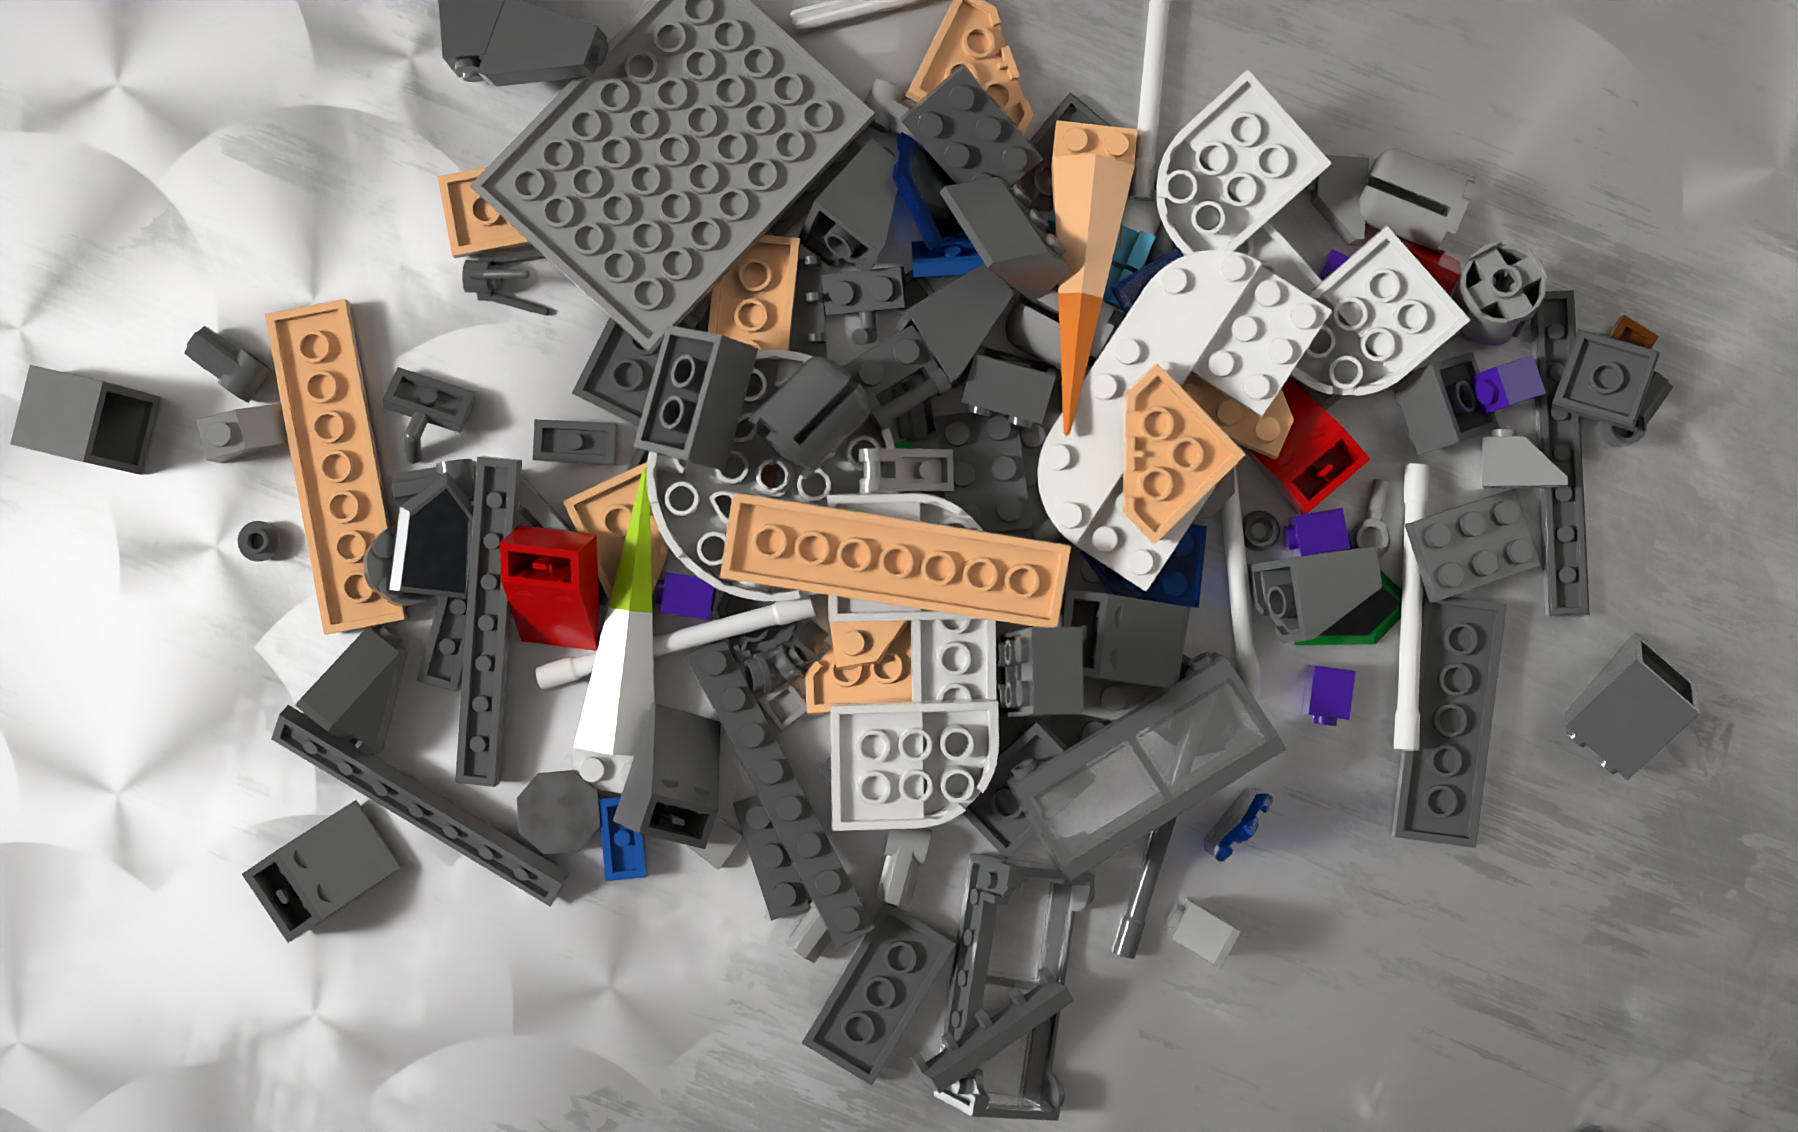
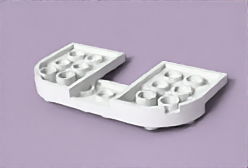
M1247 69L1192 119L1168 146L1160 163L1157 177L1156 199L1164 228L1184 255L1205 250H1228L1245 254L1262 262L1261 266L1332 310L1291 372L1302 383L1331 395L1361 396L1383 390L1406 376L1466 325L1470 319L1387 225L1324 281L1321 280L1269 219L1332 163L1251 71Z
M1228 250L1198 251L1178 258L1161 269L1146 285L1083 380L1071 433L1067 437L1063 433L1062 412L1042 447L1038 465L1039 492L1045 510L1055 527L1075 546L1145 592L1216 486L1210 489L1156 544H1153L1123 514L1125 392L1155 363H1158L1180 387L1191 372L1262 418L1332 312L1326 306L1261 266L1262 262L1242 253Z
M921 492L826 494L827 507L983 531L963 509L948 500L932 494ZM828 595L829 622L911 620L912 702L830 704L832 830L926 828L954 819L965 812V808L981 792L985 791L997 764L999 751V702L996 699V620Z

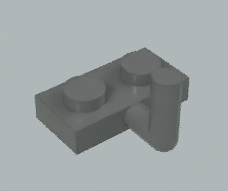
M904 266L821 275L826 315L859 312L860 328L856 329L852 334V340L857 345L871 344L877 340L875 310L908 307Z
M400 367L397 368L382 402L383 408L412 417L404 433L406 460L409 463L416 464L422 460L421 436L427 423L461 433L475 403V392Z

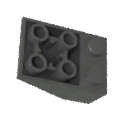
M1066 589L1063 592L1059 627H1082L1084 679L1169 688L1179 682L1187 607L1105 593Z
M1030 627L1000 635V642L996 643V666L1001 667V684L996 686V699L999 702V709H1002V718L1084 714L1082 627Z
M652 702L613 821L639 834L705 849L718 812L720 722Z
M355 800L242 873V876L287 943L310 931L395 873L402 866L358 801Z

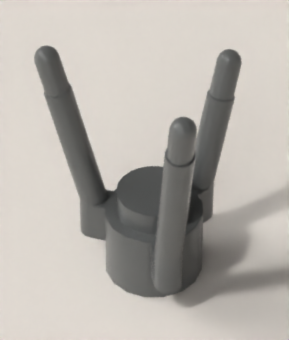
M537 249L497 256H479V260H466L464 262L462 271L464 291L467 293H477L478 301H493L545 316L550 313V310L546 307L493 292V290L500 289L501 279L528 278L530 276L528 270H501L499 264L545 257Z

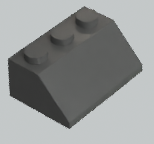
M1000 177L945 186L940 191L941 196L987 268L1032 302L1037 303L1038 300L1036 299L1043 297L1072 270L1062 256L1067 252L1065 247L1051 233L1047 234L1045 230L1049 227L1048 222L1036 209L1029 207L1033 200L1017 183L1011 187Z
M667 325L633 447L725 471L750 377L754 369L758 348L723 335Z

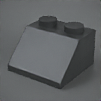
M980 345L974 354L961 402L969 404L968 410L973 413L991 417L993 411L1009 415L1008 421L1013 424L1032 428L1033 422L1043 423L1056 378V368L1046 363Z
M1473 352L1416 369L1393 384L1396 402L1402 408L1408 425V436L1411 443L1415 446L1418 456L1500 428L1494 411L1483 414L1479 400L1476 397L1470 376L1480 373Z

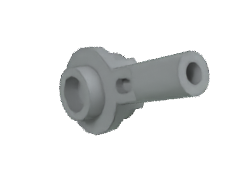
M1373 479L1366 520L1358 523L1352 529L1349 536L1351 549L1376 546L1378 558H1381L1390 546V535L1387 525L1382 521L1389 487L1388 481Z

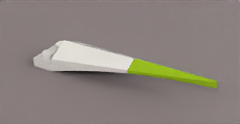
M647 467L641 473L574 743L572 770L596 790L618 793L623 792L652 702L655 703L651 517L647 489Z

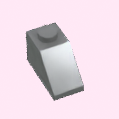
M1325 155L1332 164L1309 183L1305 190L1311 191L1310 203L1346 244L1357 246L1364 240L1365 218L1361 215L1360 197L1365 185L1368 186L1369 158Z
M281 403L235 409L195 420L205 458L208 461L224 463L289 445Z
M1516 429L1491 430V437H1482V487L1484 489L1568 487V477L1525 436H1517Z
M1188 898L1185 899L1183 905L1177 903L1173 907L1166 921V925L1170 927L1167 934L1173 940L1219 968H1222L1241 933L1229 920Z

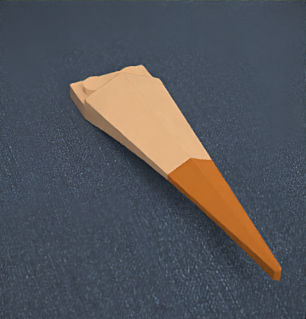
M1056 120L1051 162L1055 237L1065 247L1067 252L1062 256L1072 269L1058 282L1063 433L1067 437L1071 433L1135 167L1138 129Z

